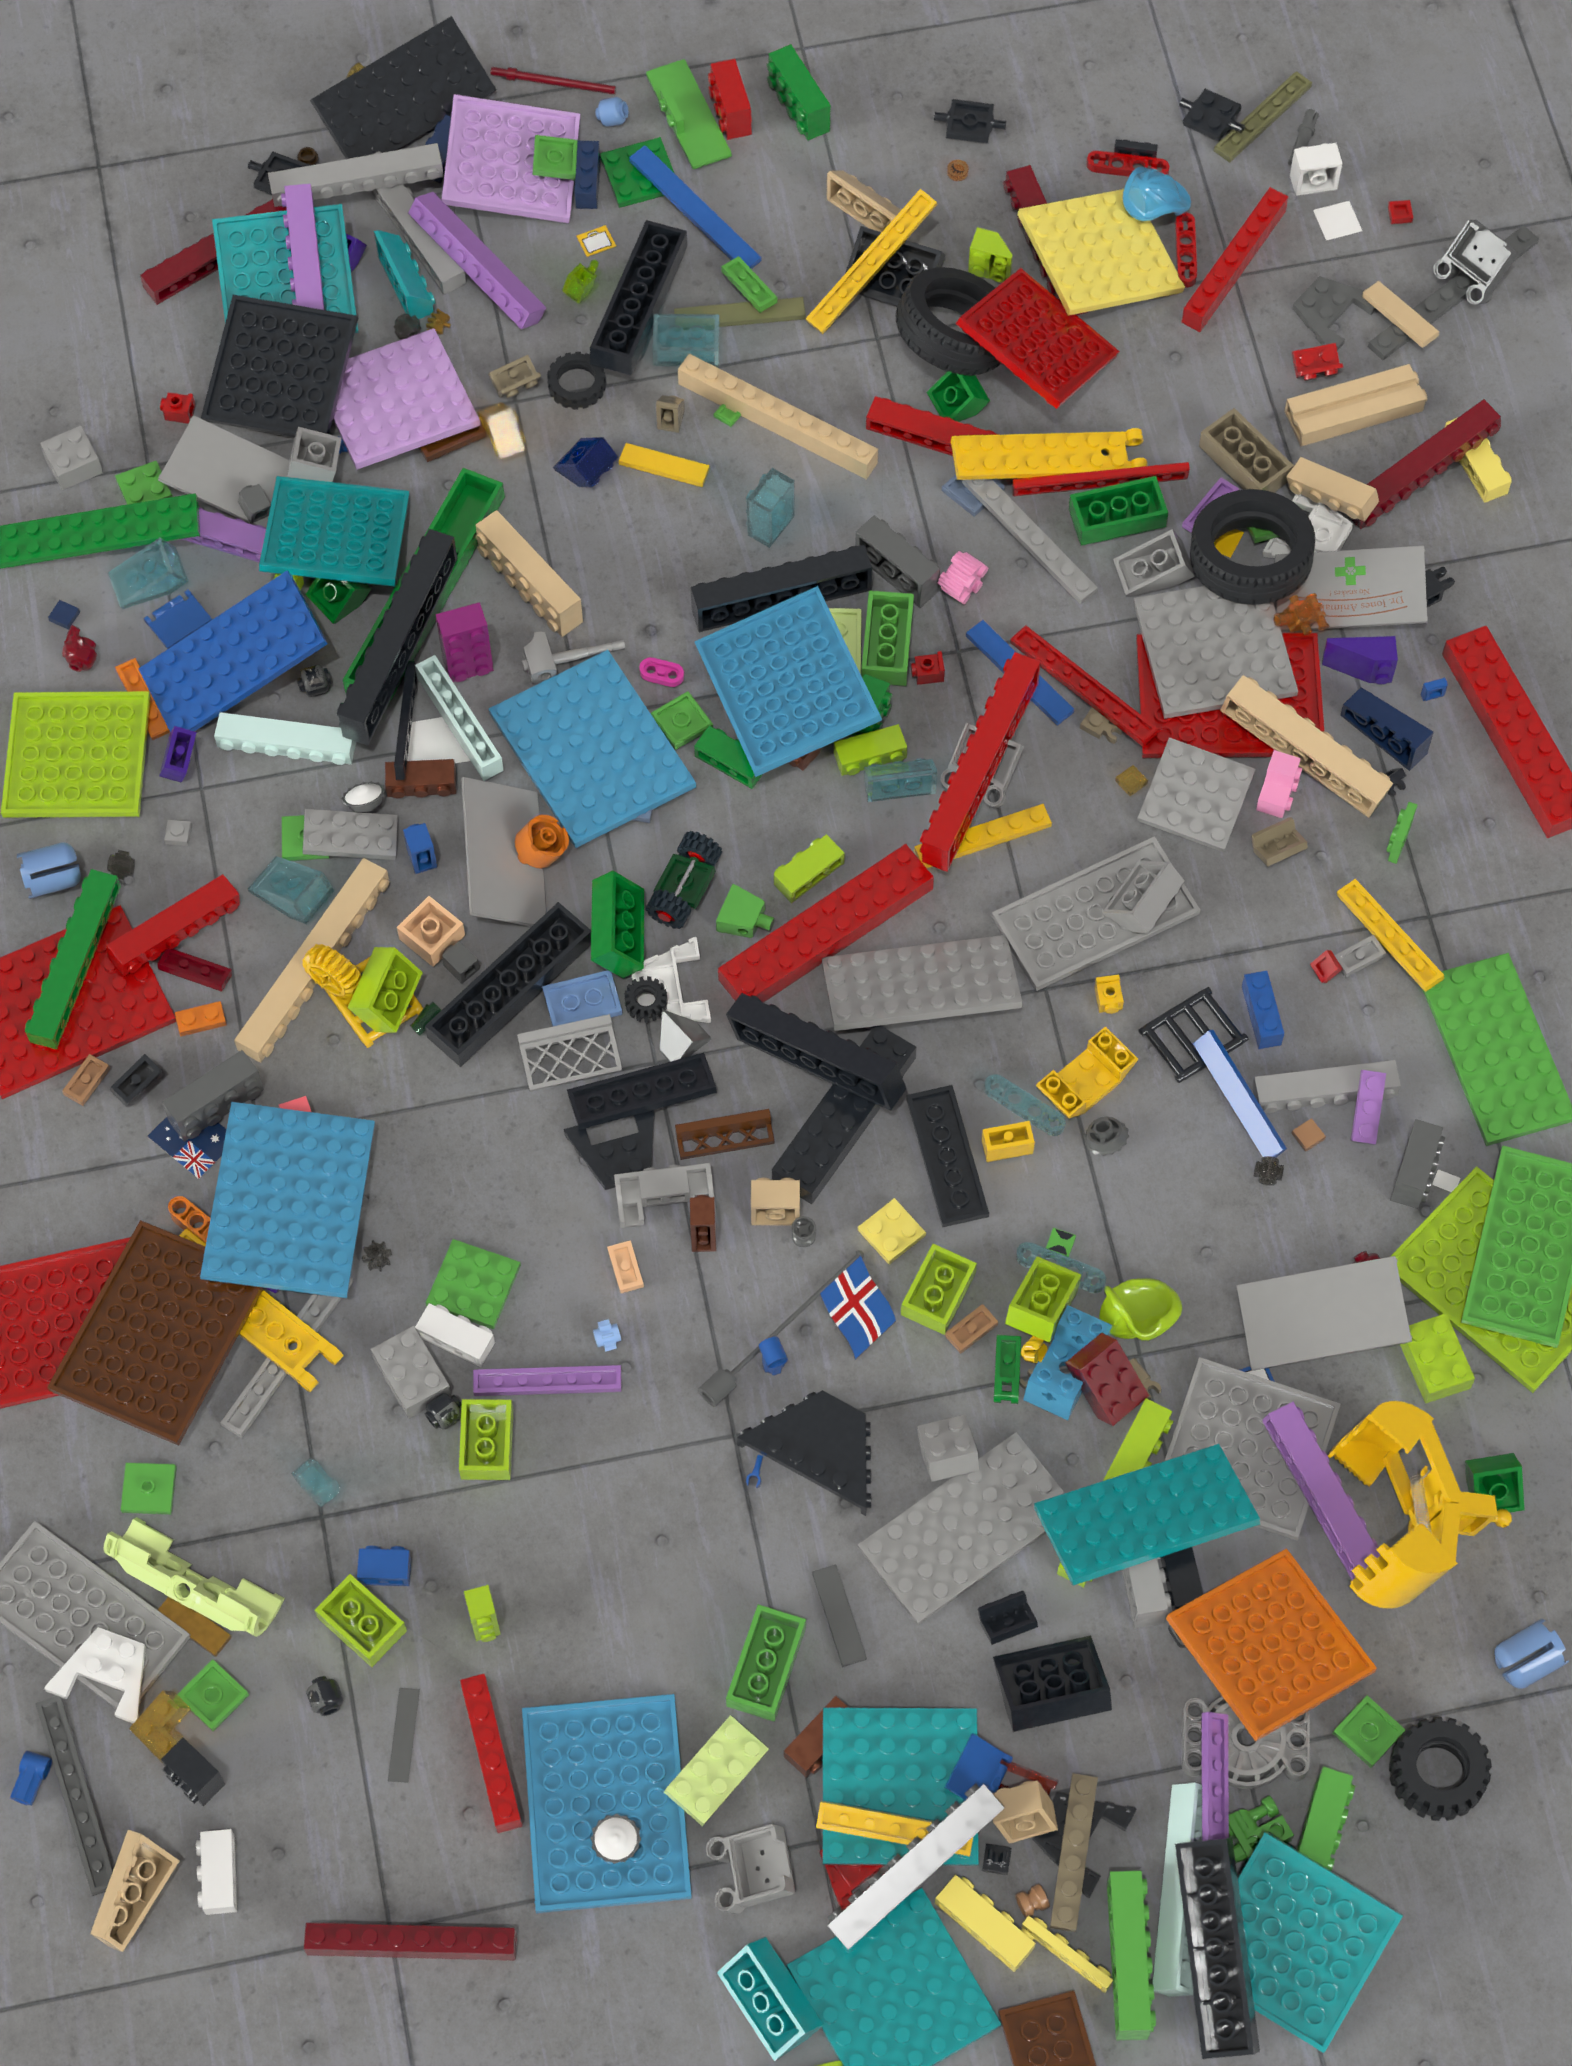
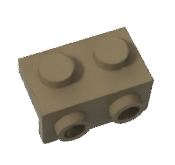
M528 355L488 374L499 398L505 395L507 398L518 394V389L524 386L526 389L532 388L538 384L537 380L541 377L540 372H536Z
M1292 817L1260 830L1251 836L1254 853L1267 867L1308 848L1307 841L1295 829Z

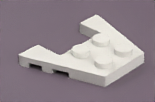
M1296 494L1292 501L1302 510L1311 512L1309 519L1315 532L1314 552L1340 551L1353 529L1352 522L1337 511L1329 509L1320 502L1315 503L1304 495ZM1273 538L1269 540L1263 550V557L1275 558V554H1289L1291 549L1284 540Z
M697 937L689 939L683 945H676L670 948V951L664 954L655 955L644 960V969L631 974L632 980L636 979L637 982H639V977L643 976V979L647 980V976H650L652 981L656 978L659 980V984L663 983L664 989L667 992L666 1011L697 1022L711 1023L708 1000L683 1003L676 963L700 960ZM642 993L637 997V1002L642 1006H649L655 1001V997L651 993Z
M98 1627L45 1686V1691L67 1699L78 1675L124 1691V1694L114 1715L117 1718L137 1725L139 1721L138 1712L141 1701V1681L143 1678L146 1646L143 1643Z

